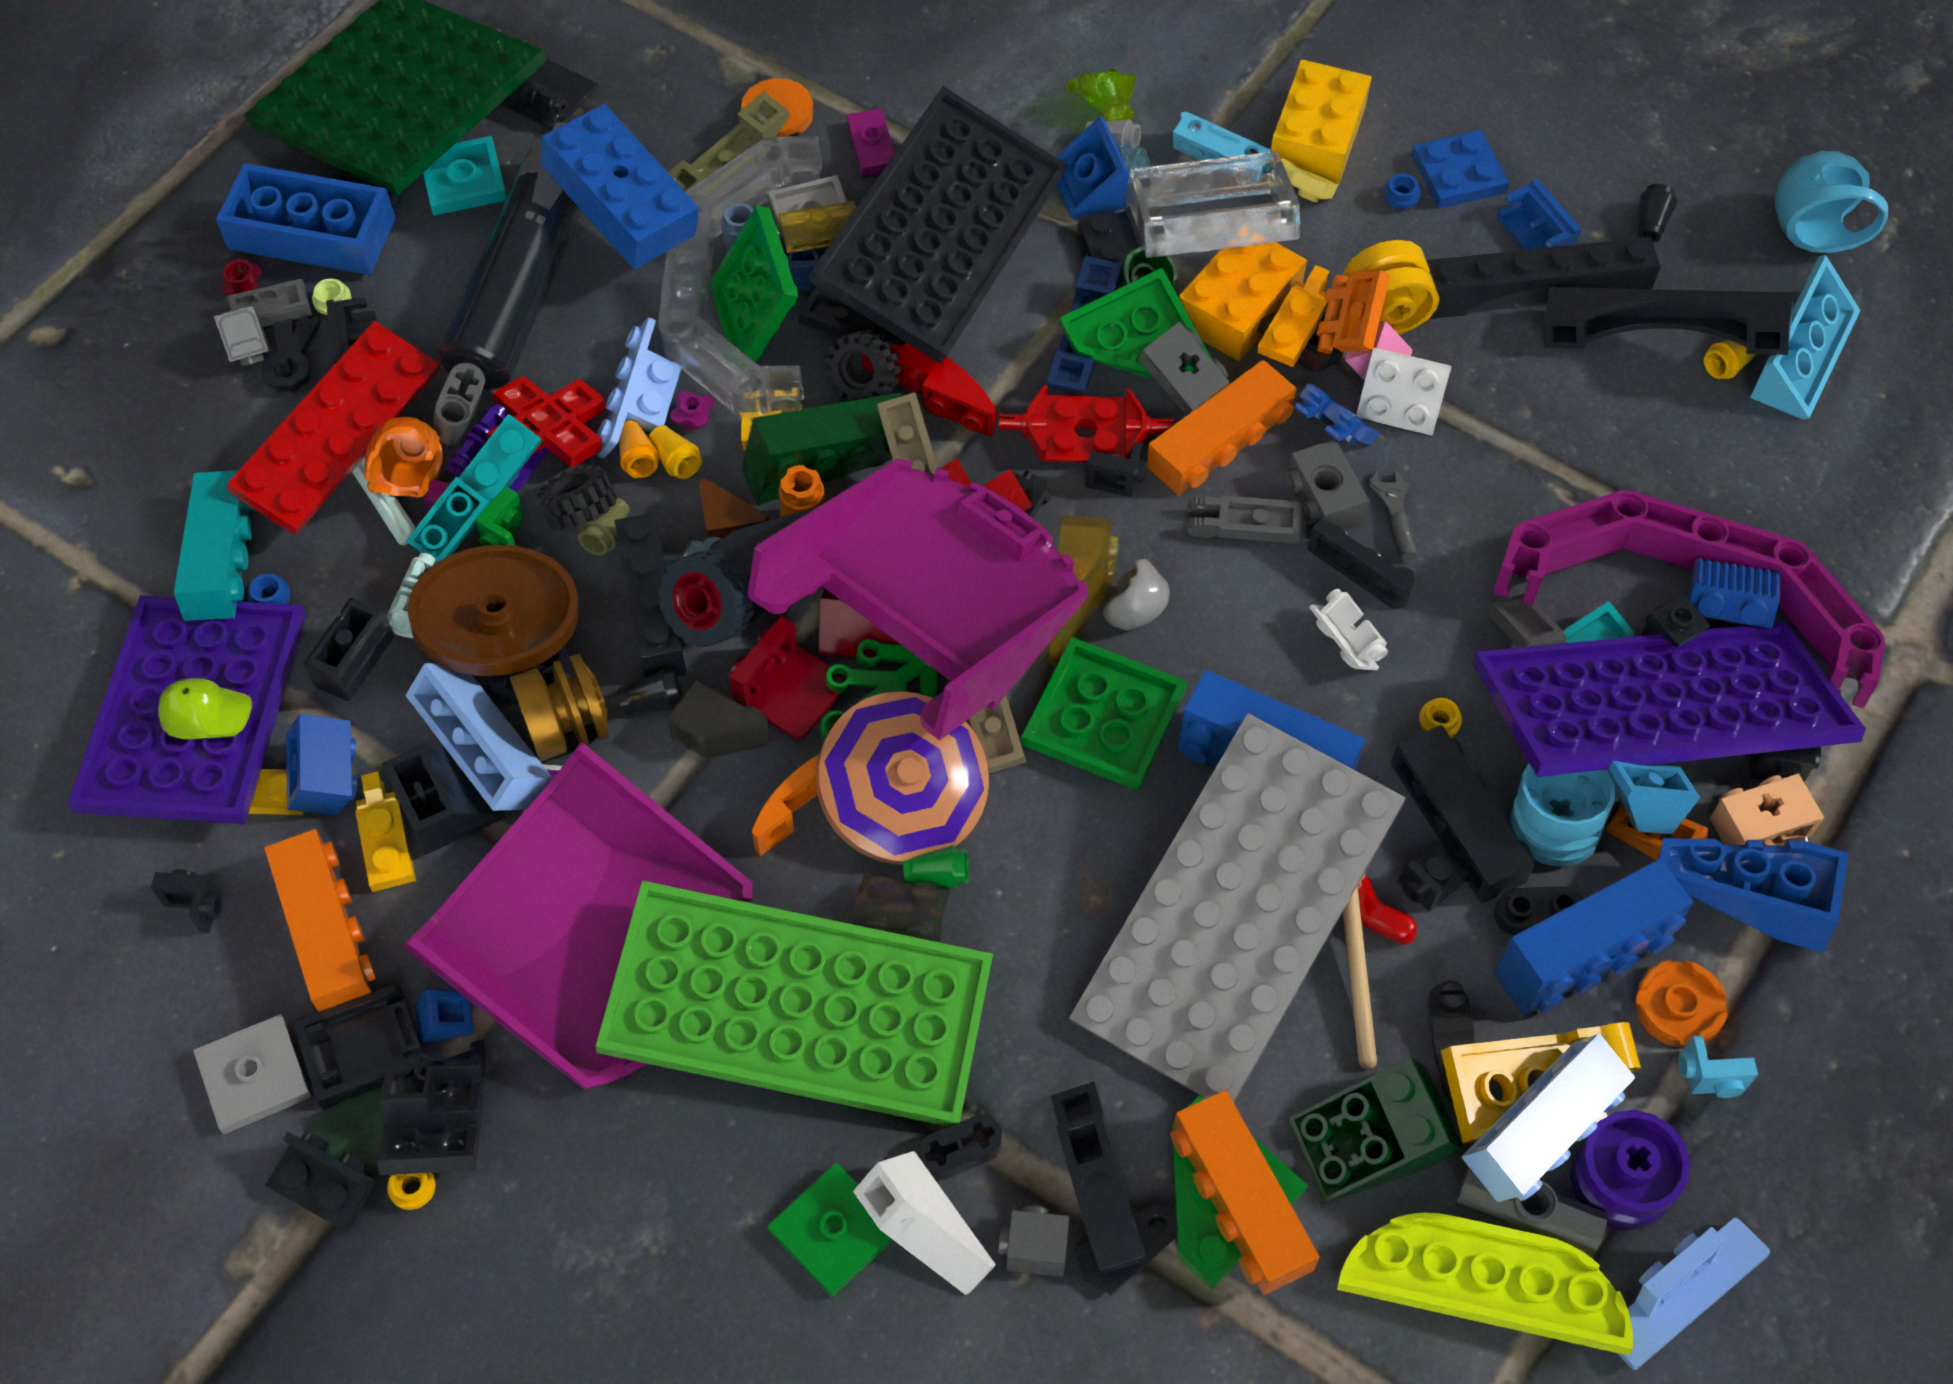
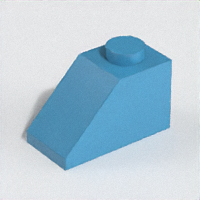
M1612 761L1608 767L1615 784L1618 800L1628 814L1631 824L1639 832L1673 834L1700 799V796L1680 766L1662 764L1641 766Z

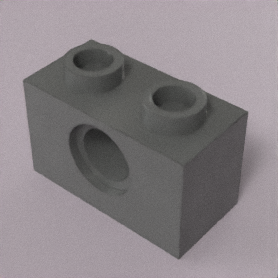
M1336 439L1291 454L1289 469L1285 472L1286 483L1292 494L1296 493L1302 503L1303 516L1309 525H1315L1322 517L1331 524L1342 527L1344 530L1364 524L1370 501Z

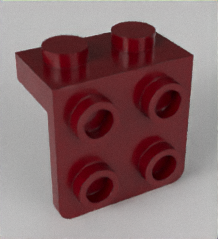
M782 616L772 627H766L760 633L755 647L746 657L742 656L737 659L729 674L734 702L797 741L807 737L843 692L835 693L828 689L825 680L827 671L831 666L797 646L795 624ZM841 674L831 676L836 683L846 681V678Z

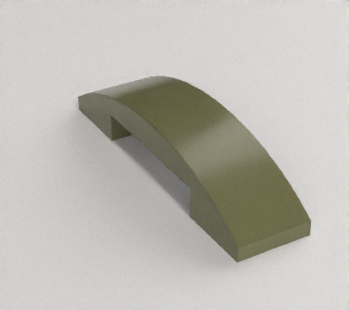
M763 91L737 113L740 123L691 165L683 159L668 174L695 203L707 198L733 181L762 154L790 116L786 108Z

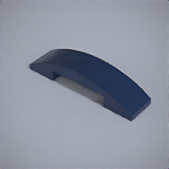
M1085 256L1075 286V298L1070 312L1117 290L1122 263ZM1063 334L1059 350L1055 352L1046 385L1047 387L1084 395L1097 362H1094V358L1076 355L1065 334Z

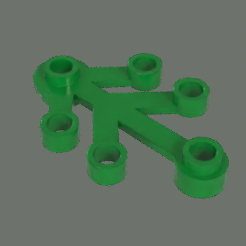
M866 639L859 644L856 653V659L861 666L873 668L879 664L880 660L906 664L896 672L849 669L843 664H835L828 669L825 680L828 689L835 693H842L849 686L875 688L862 699L865 700L882 693L907 692V685L920 676V694L935 698L937 675L940 673L903 645L879 644L876 640ZM871 649L875 651L877 656L867 658L863 655L862 651ZM841 674L846 678V681L836 683L831 676ZM833 711L823 718L819 732L822 742L833 725L845 712Z

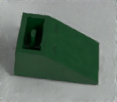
M1411 1057L1288 1117L1322 1199L1326 1204L1425 1170L1464 1151L1463 1145L1426 1066Z

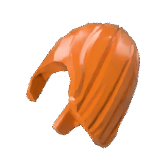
M397 417L389 419L386 423L380 425L373 434L365 454L364 476L368 481V490L372 493H384L393 496L423 497L428 492L432 480H436L439 477L443 466V450L439 442L441 438L437 435V431L428 423L413 417Z

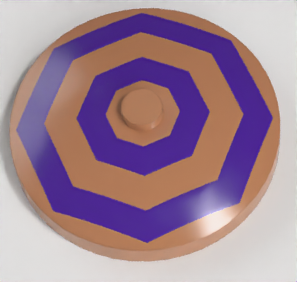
M888 692L862 700L852 706L837 720L823 741L818 755L816 789L826 819L834 831L849 846L859 853L880 862L903 865L905 860L912 859V857L952 845L956 847L976 826L987 801L989 789L988 765L978 737L966 721L941 740H938L926 731L921 724V713L925 704L933 699L926 695L912 692Z

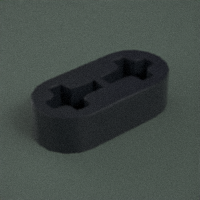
M979 1115L961 1121L959 1124H954L925 1137L918 1146L917 1155L935 1180H945L994 1159L1001 1150V1128L994 1119L988 1116ZM977 1130H981L984 1136L992 1134L989 1138V1147L982 1149L979 1143L963 1147V1145L974 1140V1132ZM938 1147L941 1153L956 1149V1151L946 1155V1164L943 1166H939L935 1160L927 1162L931 1158V1149Z

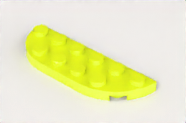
M1440 1213L1403 1215L1391 1219L1389 1224L1375 1230L1370 1235H1365L1355 1245L1344 1263L1337 1290L1628 1356L1633 1349L1632 1323L1625 1300L1621 1292L1616 1291L1610 1281L1599 1270L1600 1265L1574 1246L1539 1234Z

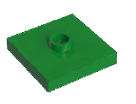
M837 1162L767 1226L768 1232L831 1298L842 1290L893 1241L875 1224L853 1192L858 1184Z

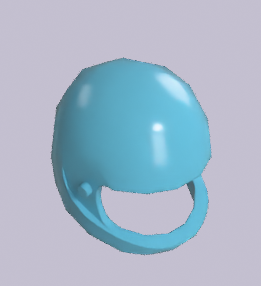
M1820 151L1801 157L1785 171L1777 183L1775 194L1777 218L1780 228L1786 237L1796 247L1810 252L1821 253L1849 250L1873 240L1882 231L1888 219V203L1879 193L1869 189V173L1854 157L1838 151ZM1862 200L1876 204L1879 214L1874 222L1863 230L1853 232L1846 229L1843 225V217L1851 212Z

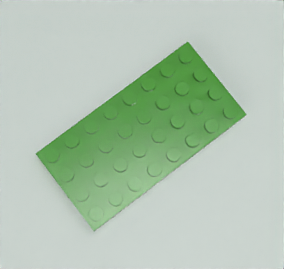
M642 881L597 1039L596 1053L949 1127L960 1123L993 954Z

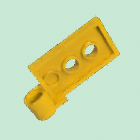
M1629 1022L1580 1028L1563 1034L1450 1046L1441 1050L1462 1143L1476 1142L1529 1088V1074L1538 1079L1577 1041L1600 1033L1630 1072L1641 1069ZM1491 1078L1497 1081L1502 1088L1503 1097L1501 1101L1496 1100L1490 1093L1489 1081ZM1602 1112L1595 1119L1597 1123L1607 1117L1606 1112Z

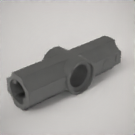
M1467 1166L1457 1194L1456 1203L1504 1220L1516 1230L1558 1239L1593 1255L1598 1250L1608 1221L1607 1212L1556 1194L1550 1185L1542 1181L1543 1184L1539 1190L1525 1199L1535 1202L1541 1209L1542 1215H1531L1526 1212L1517 1197L1497 1202L1470 1167Z

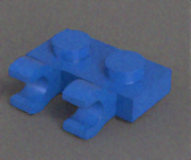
M1308 383L1299 395L1304 401L1302 403L1297 402L1294 406L1306 418L1314 416L1323 423L1328 418L1332 420L1335 424L1332 426L1327 425L1325 432L1337 441L1345 439L1354 446L1360 441L1371 446L1379 435L1378 431L1314 384Z

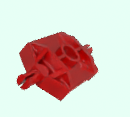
M1043 385L1027 408V413H1023V415L999 413V431L1021 430L1022 436L1027 437L1040 461L1087 463L1090 451L1103 454L1111 453L1121 458L1130 459L1135 442L1142 444L1144 440H1149V434H1163L1174 425V419H1156L1146 416L1145 410L1131 388H1126L1125 397L1047 395V385ZM1080 428H1090L1095 432V435L1084 438L1075 432Z

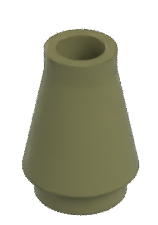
M617 497V500H615L616 504L609 507V512L606 514L600 513L599 519L595 521L590 519L587 521L588 524L580 525L578 541L589 553L601 556L615 548L618 538L614 520L626 518L630 512L628 504L621 498Z

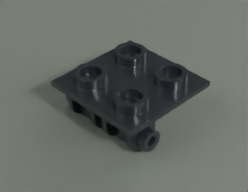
M547 59L545 64L503 100L500 105L553 130L556 122H565L599 85Z

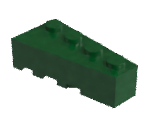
M901 392L753 418L741 470L757 505L759 506L780 498V481L786 476L787 469L793 466L804 465L810 470H816L821 482L825 483L892 460L877 404L901 397Z

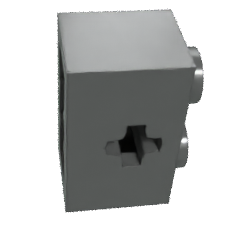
M1179 321L1144 348L1138 361L1183 416L1186 417L1228 386L1229 381L1224 366L1216 358L1210 359L1202 349L1203 343L1197 333L1191 328L1186 329ZM1181 365L1183 367L1191 365L1194 370L1193 372L1188 370L1183 373L1179 368Z

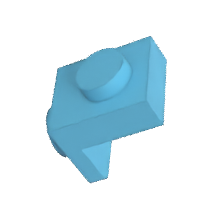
M1702 1035L1692 1036L1679 1053L1680 1074L1683 1079H1688L1691 1094L1716 1093L1719 1098L1740 1096L1758 1076L1754 1058L1708 1060Z

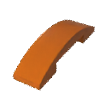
M818 755L804 763L783 781L763 806L752 829L755 851L760 857L795 832L792 813L818 795L816 789Z

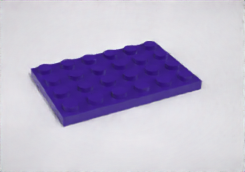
M140 595L68 801L71 811L81 814L245 824L307 615L303 605L237 601L235 618L184 621L175 597ZM188 678H202L213 681L221 688L250 696L252 710L245 727L235 736L192 740L180 739L169 736L162 729L158 716L159 698L164 689L171 683Z

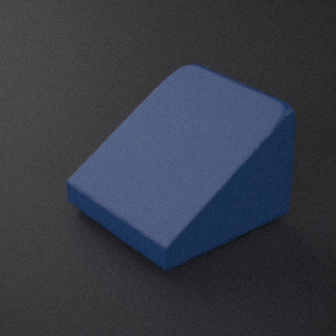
M426 989L416 1001L417 1031L420 1043L436 1042L473 1034L471 1002L457 990Z

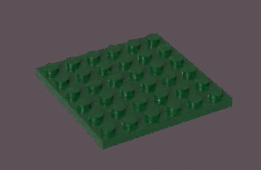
M378 0L368 10L361 13L341 33L335 35L321 50L310 56L295 72L284 78L281 84L268 95L258 100L255 106L243 116L249 127L369 183L386 188L387 191L398 196L545 64L547 58L544 50L427 1Z

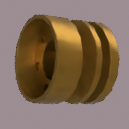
M580 653L569 657L574 676L566 678L560 661L553 662L554 683L547 685L537 668L510 677L540 762L567 753L564 733L569 731L574 732L579 743H584L586 746L589 745L584 728L586 725L592 724L599 741L609 738L607 729L608 712L594 673L592 674L583 662Z

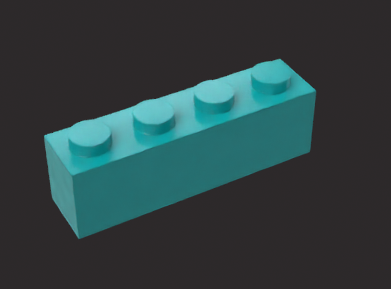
M239 470L194 473L174 587V596L184 621L235 618L237 601L243 600L244 586L241 572L248 568V552L245 545L246 540L252 539L253 527L250 511L255 509L227 491V483Z

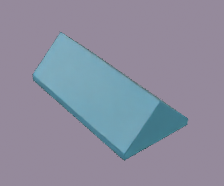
M1826 255L1818 257L1792 310L1788 355L1769 356L1750 396L1754 400L1800 419L1810 418L1861 311Z

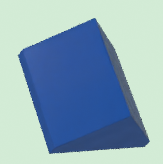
M1099 116L1056 156L1057 159L1068 165L1057 185L1071 217L1075 220H1078L1079 216L1125 209L1127 203L1129 171L1105 119Z

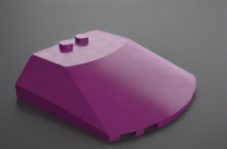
M580 743L544 790L437 912L405 942L403 948L584 1090L608 1084L647 1065L646 1063L596 1053L597 1039L642 881L748 903L752 900L753 882L588 746Z

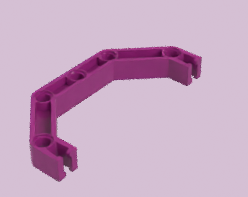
M1628 490L1611 493L1527 520L1516 525L1493 594L1503 597L1509 596L1511 587H1508V583L1513 573L1520 577H1526L1525 579L1529 580L1521 602L1533 605L1544 575L1621 549L1691 570L1694 569L1695 560L1700 557L1703 561L1710 559L1712 563L1717 560L1720 564L1727 562L1729 566L1735 563L1737 567L1744 565L1745 568L1752 566L1754 570L1760 567L1762 571L1769 569L1771 573L1777 570L1780 573V601L1778 606L1827 663L1825 675L1837 691L1841 694L1839 688L1845 677L1857 680L1858 690L1852 700V705L1864 709L1879 683L1885 648L1883 634L1811 550L1799 541Z

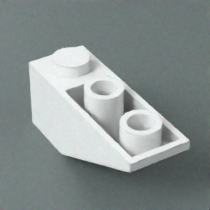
M915 1151L878 1162L853 1191L882 1232L965 1295L969 1294L996 1265Z

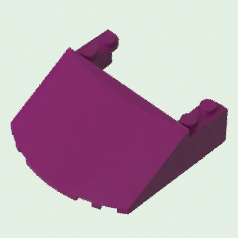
M897 458L759 543L754 549L747 597L770 613L782 614L788 610L790 605L806 595L814 594L817 588L822 586L952 682L946 685L942 693L925 704L920 718L924 729L938 740H941L984 707L989 708L991 711L994 710L1084 603L1089 591L1085 581H1079L1073 571L1075 563L1068 554L1062 556L1052 545L1054 537L1018 506L975 482H972L967 487L949 480L950 472L936 468L935 474L912 469L913 461Z

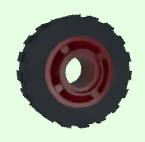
M710 549L701 550L680 557L677 561L672 562L668 566L667 572H664L661 577L662 583L659 587L658 595H660L659 605L660 610L664 613V620L673 629L672 632L677 637L680 636L684 639V642L689 645L696 644L697 647H706L732 639L741 634L740 631L747 628L750 617H753V601L747 597L750 578L747 577L746 570L742 564L739 565L735 561L736 558L730 554L726 555L723 551L717 549L710 551Z

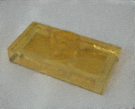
M854 201L778 213L786 253L830 246L855 211Z

